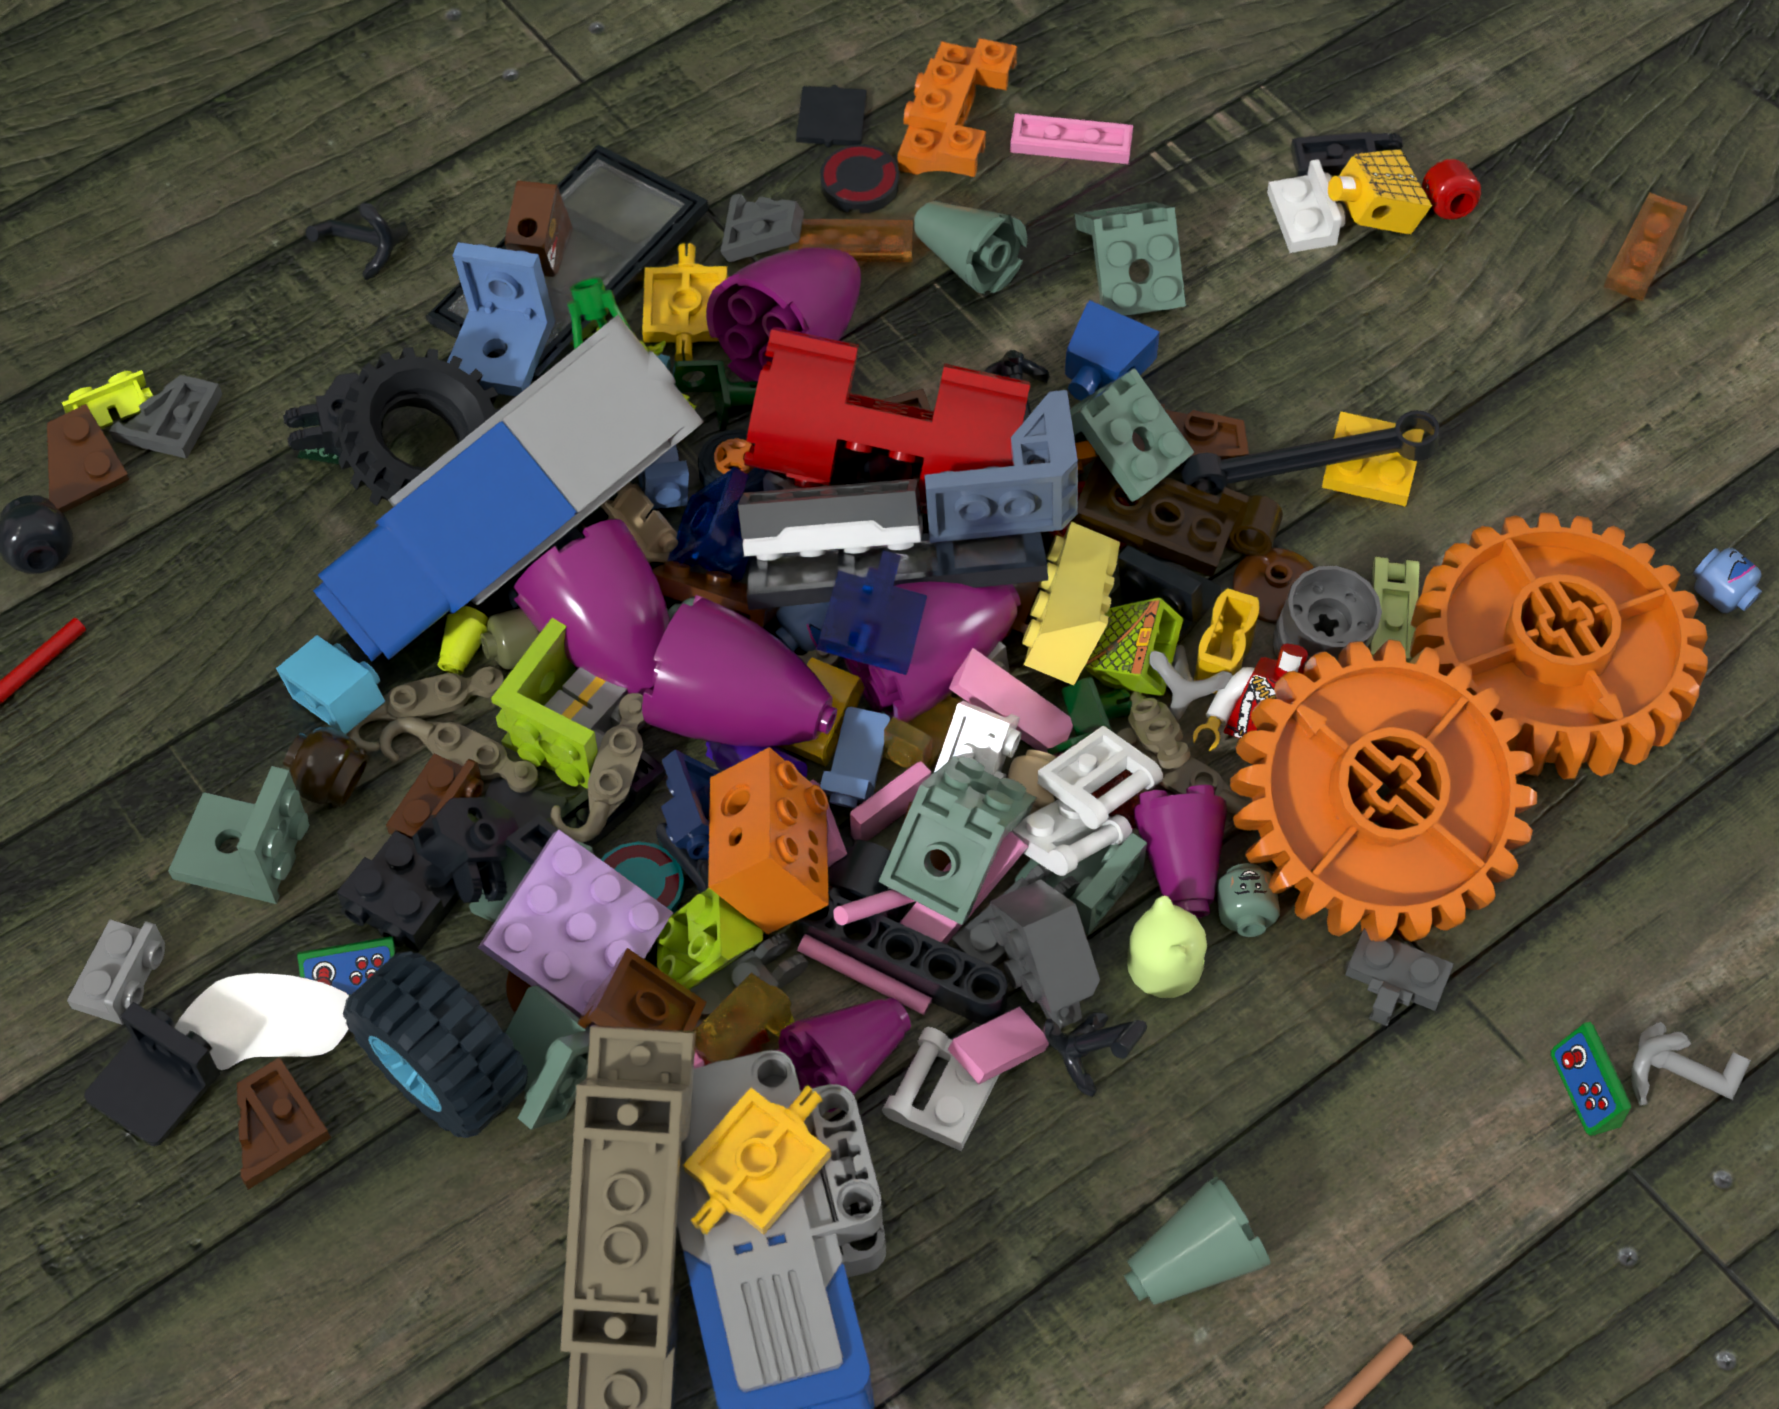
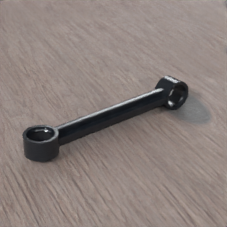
M1410 411L1403 414L1393 428L1224 460L1214 453L1196 454L1187 458L1181 464L1180 471L1184 484L1216 496L1223 492L1227 484L1395 452H1398L1408 460L1421 461L1430 458L1438 449L1439 423L1428 412ZM1421 429L1430 433L1431 437L1423 442H1411L1402 435L1409 430Z

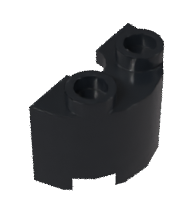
M856 839L853 847H845L847 855L828 868V891L851 902L891 890L890 887L878 882L891 851L878 844ZM909 904L878 914L900 923Z

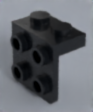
M132 1002L120 1016L131 1038L86 1089L84 1097L90 1106L150 1146H159L217 1079L220 1072L210 1054L212 1047L204 1038L193 1031H189L187 1035H184L174 1028L175 1023L158 1008L152 1007L147 1011L140 1005Z

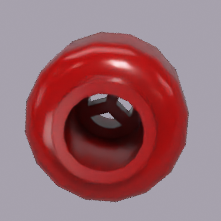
M1446 159L1435 164L1428 170L1421 185L1432 205L1431 208L1439 217L1446 220H1456L1468 215L1479 203L1482 194L1481 185L1464 162L1457 159Z

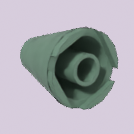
M930 201L917 211L914 218L916 236L964 282L979 293L985 294L984 292L988 290L996 293L1002 290L1011 282L1020 269L1023 260L1018 258L1021 245L1027 247L1028 238L1026 227L1019 219L1011 215L939 201Z
M1216 1176L1207 1181L1127 1260L1131 1271L1126 1273L1124 1277L1139 1302L1148 1297L1153 1305H1157L1261 1270L1271 1264V1261L1259 1237L1254 1238L1255 1236L1248 1225L1249 1220L1222 1180H1219Z

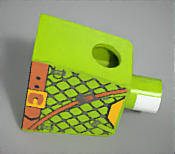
M1161 598L1109 608L1108 612L1105 613V616L1109 617L1108 624L1085 664V669L1108 687L1164 696L1167 684L1158 671L1153 669L1149 663L1150 654L1153 651L1164 653L1168 662L1172 665L1183 618Z

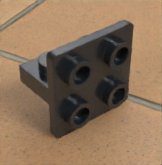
M1128 545L1118 556L1120 585L1110 596V608L1161 598L1183 618L1177 642L1178 646L1216 602L1222 593L1220 585L1172 561L1151 553L1146 555Z

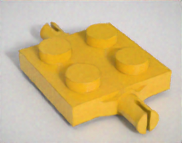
M685 243L678 247V264L667 267H645L642 334L644 342H662L665 340V342L676 343L675 361H683L684 350L685 361H692L693 342L719 341L718 338L710 337L706 320V308L711 292L728 278L727 266L706 267L696 264L695 246L688 243V254L686 256Z
M805 1086L788 1108H785L784 1106L769 1102L750 1087L683 1164L685 1172L705 1187L710 1196V1199L699 1212L690 1219L697 1229L700 1228L702 1233L708 1235L709 1231L726 1211L742 1217L763 1235L770 1229L831 1157L830 1149L811 1135L804 1124V1120L823 1101L816 1091L813 1092L811 1087Z

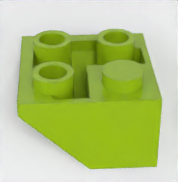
M708 888L701 894L696 895L688 904L669 917L656 939L657 968L691 990L763 941V931Z

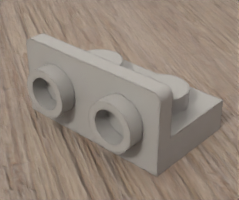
M109 920L67 999L70 1007L74 1010L123 1025L124 1022L120 1016L132 1002L140 1004L144 993V984L151 970L157 969L164 957L165 942L156 924L146 921L142 928L139 929Z

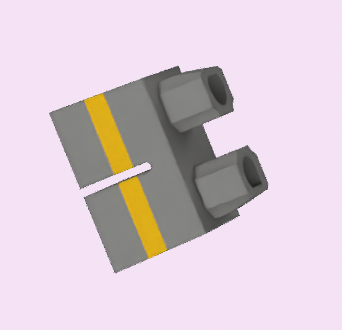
M580 667L562 686L563 691L559 689L544 706L594 731L599 750L605 733L621 722L618 713L619 703L628 694L627 688L598 678ZM646 722L638 727V732L645 726Z

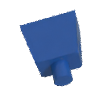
M1089 300L1066 351L1065 374L1068 378L1072 379L1068 385L1070 394L1081 401L1134 368L1141 375L1157 358L1160 332Z

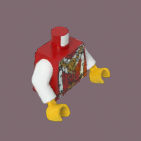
M1283 644L1277 660L1261 657L1255 668L1243 667L1235 673L1225 689L1217 691L1206 713L1208 721L1206 724H1202L1195 729L1193 743L1195 744L1197 736L1202 730H1210L1215 735V742L1211 745L1209 751L1214 750L1219 745L1220 733L1218 729L1221 725H1226L1223 733L1237 738H1241L1250 731H1258L1251 719V712L1261 700L1266 698L1276 699L1275 684L1287 672L1295 671L1304 674V666L1308 656L1307 650L1299 645Z

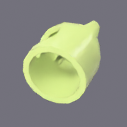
M1160 896L1155 900L1152 908L1135 923L1129 940L1127 954L1128 972L1133 982L1145 993L1159 998H1175L1188 993L1199 982L1204 969L1207 941L1205 930L1196 916L1179 906L1173 905L1168 896Z

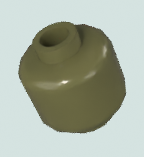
M518 608L492 615L487 624L488 632L481 633V643L487 659L494 658L502 669L509 670L516 666L540 632L522 609Z

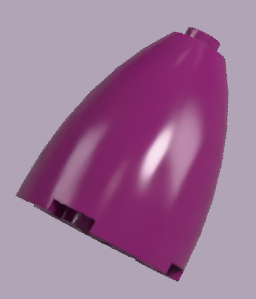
M807 247L784 251L760 259L721 282L709 296L706 320L710 337L718 338L723 350L732 361L728 367L744 381H758L763 365L767 361L772 362L773 357L765 356L770 332L773 327L840 340L848 327L858 301L861 283L860 267L857 261L845 251L826 247Z
M620 519L605 520L585 528L583 534L586 538L576 539L559 551L554 546L536 560L516 582L514 588L519 595L514 599L540 633L552 617L566 625L564 639L565 655L568 661L578 669L581 667L598 678L627 688L628 694L638 693L644 695L647 688L654 690L653 675L658 662L653 660L662 636L670 623V617L656 576L629 528Z
M948 582L907 583L871 591L833 607L831 619L834 631L837 634L844 633L843 646L847 654L844 657V661L849 672L861 678L865 687L862 695L873 712L880 713L884 711L891 719L890 729H896L929 711L954 693L949 689L951 682L972 648L985 657L989 656L999 641H1003L1017 617L1016 607L1020 606V598L1012 584L973 588L963 584Z
M698 595L695 596L692 606L683 603L667 626L653 660L658 662L653 675L654 690L646 689L642 703L644 721L650 725L694 739L735 746L768 747L816 740L821 733L828 734L837 715V708L832 707L833 698L816 674L791 649L758 624L729 608Z

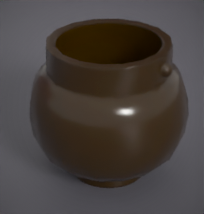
M332 727L315 728L308 736L302 733L298 734L284 758L283 765L290 768L289 771L300 797L317 804L331 802L333 808H341L350 798L367 766L369 756L365 754L364 749L357 750L355 741L342 731Z

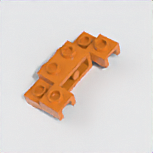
M979 38L976 48L941 41L935 59L930 58L925 73H919L917 76L914 102L908 101L905 108L903 122L909 126L898 152L899 171L915 175L930 171H946L975 177L977 157L979 153H983L985 150L986 131L964 127L976 95V84L1007 90L1010 68L1014 69L1016 66L1017 46Z

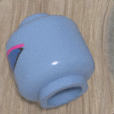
M1717 548L1713 549L1692 574L1697 578L1694 585L1695 591L1722 613L1732 612L1737 607L1746 611L1762 593L1756 586L1761 579V571L1734 548H1727L1721 552Z
M834 602L780 607L776 611V620L781 628L775 633L793 652L798 647L806 653L815 650L825 641H830L837 634L833 629L831 619L832 609L836 605Z

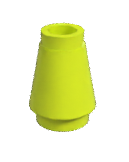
M463 606L455 613L447 615L440 659L437 664L439 668L448 673L463 674L464 669L482 644L481 633L488 632L486 626L489 619L485 614L471 607Z

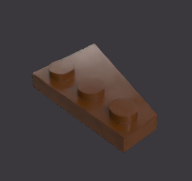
M666 561L664 565H660L653 570L663 595L683 602L688 598L698 595L729 608L738 614H749L750 620L762 628L776 617V611L780 608L748 610V584L732 581L733 576L728 573L707 571L706 575L692 572L688 564L676 561Z

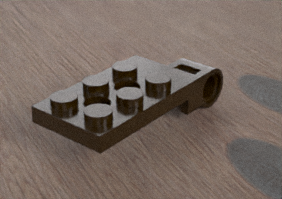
M1097 455L1078 499V514L1070 522L1213 578L1225 547L1247 556H1264L1268 554L1281 524L1283 511L1278 503L1265 496L1253 495L1249 497L1225 487L1221 497H1217L1168 477L1163 478L1146 494L1133 501L1135 506H1124L1115 498H1130L1099 455ZM1156 514H1169L1174 518L1175 522L1162 521Z

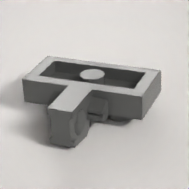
M1363 929L1345 976L1368 984V991L1378 994L1369 1019L1388 1026L1397 1002L1409 1006L1411 1001L1436 1011L1454 963L1390 938L1383 942L1371 941L1366 929Z

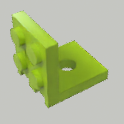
M552 617L491 697L493 704L502 708L496 716V721L499 728L507 731V734L501 740L503 746L517 752L522 760L531 762L535 767L542 765L554 771L568 785L574 787L581 785L588 788V779L598 753L595 732L544 706L559 689L563 691L562 686L576 672V667L568 661L565 655L564 639L566 625Z

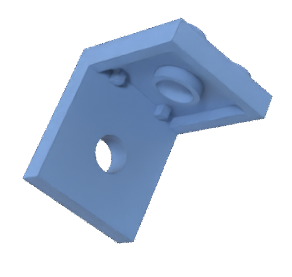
M458 242L453 258L469 312L447 363H450L454 355L462 359L459 368L467 374H470L475 369L483 374L479 385L484 390L494 387L498 394L517 396L529 387L555 323L539 255L521 250L513 251L488 247L482 244L473 245ZM497 349L506 351L504 355L498 358L487 357L490 352Z

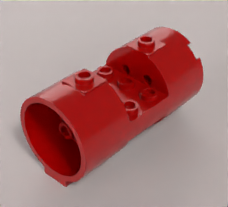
M779 327L771 329L765 356L773 357L772 362L767 361L760 371L746 441L754 443L755 446L751 445L749 452L746 451L744 465L786 474V477L795 478L794 485L809 488L820 487L821 484L829 486L840 440L846 441L845 448L858 452L871 453L873 447L890 450L888 457L900 461L915 462L916 456L924 457L919 480L921 506H923L922 513L927 514L925 475L938 474L944 471L958 472L993 466H1013L1011 437L1023 424L1030 389L1029 381L944 363L935 410L924 409L851 393L859 345Z

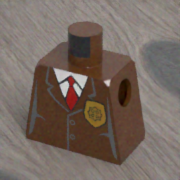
M517 180L505 235V247L507 250H521L538 254L543 275L545 277H554L559 271L573 229L563 199L556 184Z

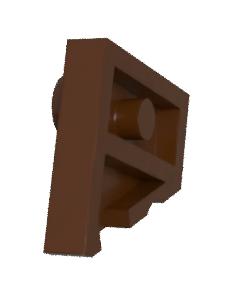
M86 404L47 423L49 500L62 513L129 480L126 470Z

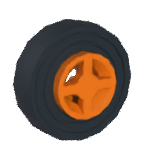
M741 429L726 430L712 436L702 446L698 456L699 479L706 491L717 499L739 502L743 493L764 491V476L768 472L774 474L773 471L744 465L746 451L749 452L751 445L755 446L754 443L746 442L748 431Z

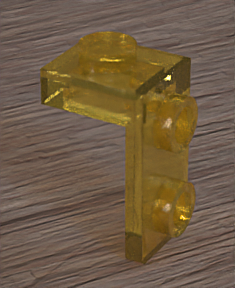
M949 696L929 711L908 723L898 720L893 716L884 729V757L907 770L920 761L930 769L942 752L956 708L961 701Z
M751 972L694 1030L696 1032L695 1051L711 1063L733 1059L763 1027L779 1037L782 1029L795 1022L790 1009L792 1006L790 999L781 989L774 985L770 986Z

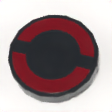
M866 144L849 145L835 150L825 159L820 169L821 192L828 203L841 211L849 212V209L859 210L860 214L871 213L884 208L894 200L898 192L899 168L893 157L881 148Z

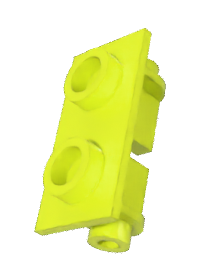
M142 370L136 373L123 371L112 376L108 380L109 383L94 390L92 387H84L74 391L68 396L69 400L62 402L66 414L86 404L102 429L114 424L108 409L115 407L121 420L141 413L139 405L153 396L149 387L141 390L142 387L146 386Z

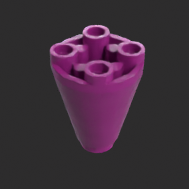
M1211 785L1191 786L1186 789V794L1170 796L1163 790L1141 793L1139 795L1140 804L1135 806L1133 811L1134 821L1141 839L1147 842L1146 853L1162 895L1168 896L1173 905L1190 912L1196 918L1208 916L1210 914L1209 905L1214 901L1227 815L1226 800L1221 796H1216L1214 786Z
M894 998L886 1000L877 999L793 1022L781 1030L778 1040L779 1048L776 1051L786 1054L791 1059L800 1091H803L805 1086L813 1089L825 1085L838 1084L846 1087L854 1095L902 1042L905 1033L910 1030L911 1022L907 1011L899 1001ZM832 1108L826 1112L831 1113L839 1108Z

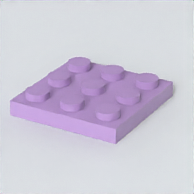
M557 830L552 834L478 946V949L530 986L538 985L580 1019L590 997L608 977L617 959L626 948H629L644 959L673 912L565 833ZM591 1022L590 1025H589V1027H591V1026H593V1025H597V1024H595L594 1022Z

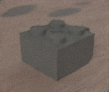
M1041 879L990 901L995 917L990 919V927L998 944L1005 947L1009 960L1004 962V968L1014 988L1020 987L1025 991L1031 1002L1037 1001L1046 1018L1052 1019L1058 1024L1060 1029L1081 1020L1082 1015L1079 1001L1094 994L1100 978L1076 904Z

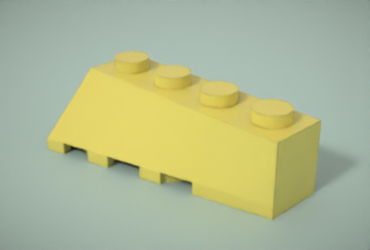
M1071 522L1064 537L1055 536L1046 558L1053 562V564L1049 562L1047 564L1048 581H1040L1038 586L1045 589V592L1040 590L1030 613L1037 620H1031L1022 641L1023 645L1029 647L1024 662L1025 666L1071 685L1076 683L1108 624L1109 617L1105 616V613L1108 612L1111 605V598L1108 596L1114 585L1115 578L1112 576L1117 565L1119 541Z

